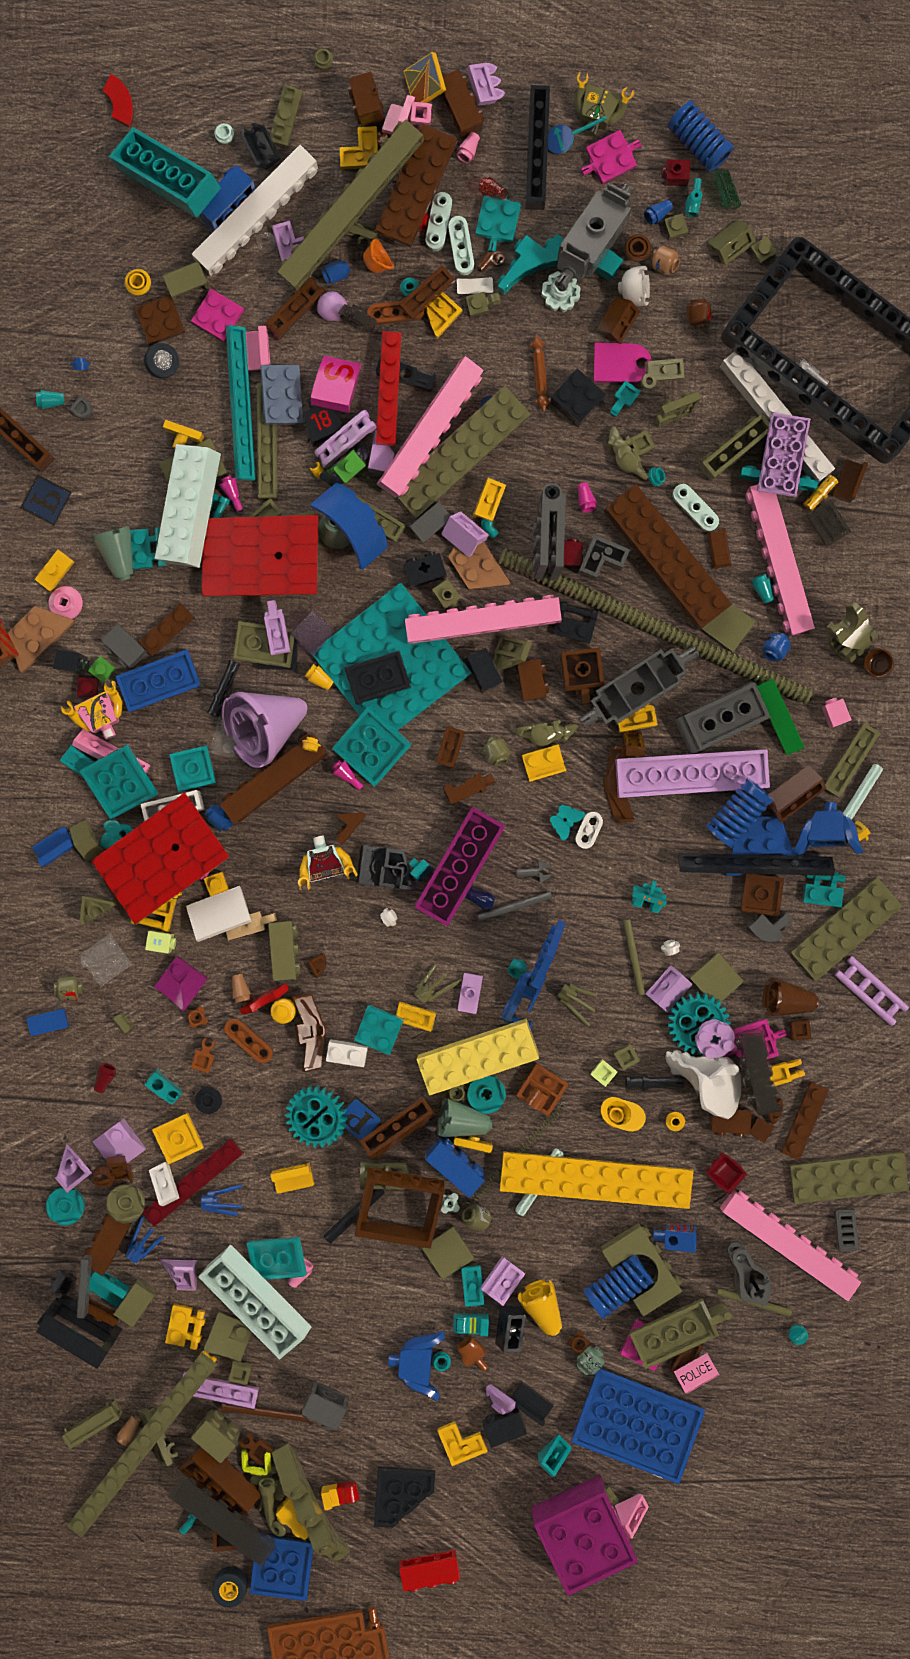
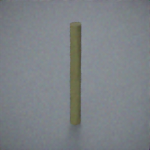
M623 920L638 996L644 995L645 990L631 920Z
M717 1288L716 1295L788 1317L792 1314V1309L768 1303L767 1306L750 1302L746 1303L735 1292L722 1288Z

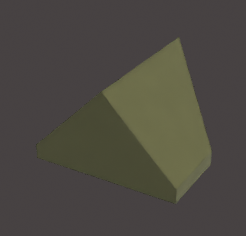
M93 895L82 896L80 924H87L117 906L116 902Z

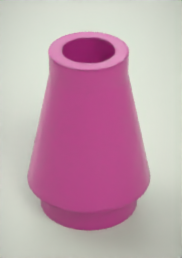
M585 482L577 485L579 509H581L582 513L596 510L597 501L588 483Z

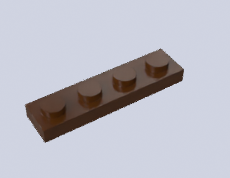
M809 1082L780 1151L781 1153L800 1161L829 1090L827 1088Z

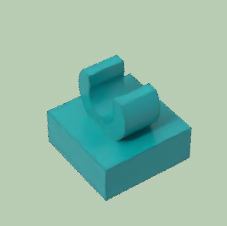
M415 858L409 862L414 868L410 873L419 882L433 870L424 859L420 863Z

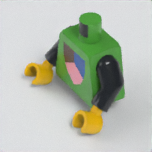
M359 441L329 470L325 471L319 462L315 463L317 465L316 468L312 469L310 467V470L315 478L320 477L321 480L330 486H333L335 483L343 485L366 466L365 460L369 457V453L362 442Z

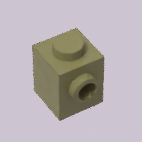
M449 579L432 589V593L445 611L447 609H455L460 605L461 597Z

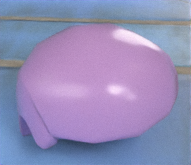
M329 291L319 297L317 310L318 314L326 321L339 322L347 315L348 305L345 298L339 293Z

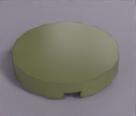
M128 1184L115 1187L108 1195L106 1201V1211L114 1221L123 1224L132 1223L142 1215L145 1207V1198L142 1192Z

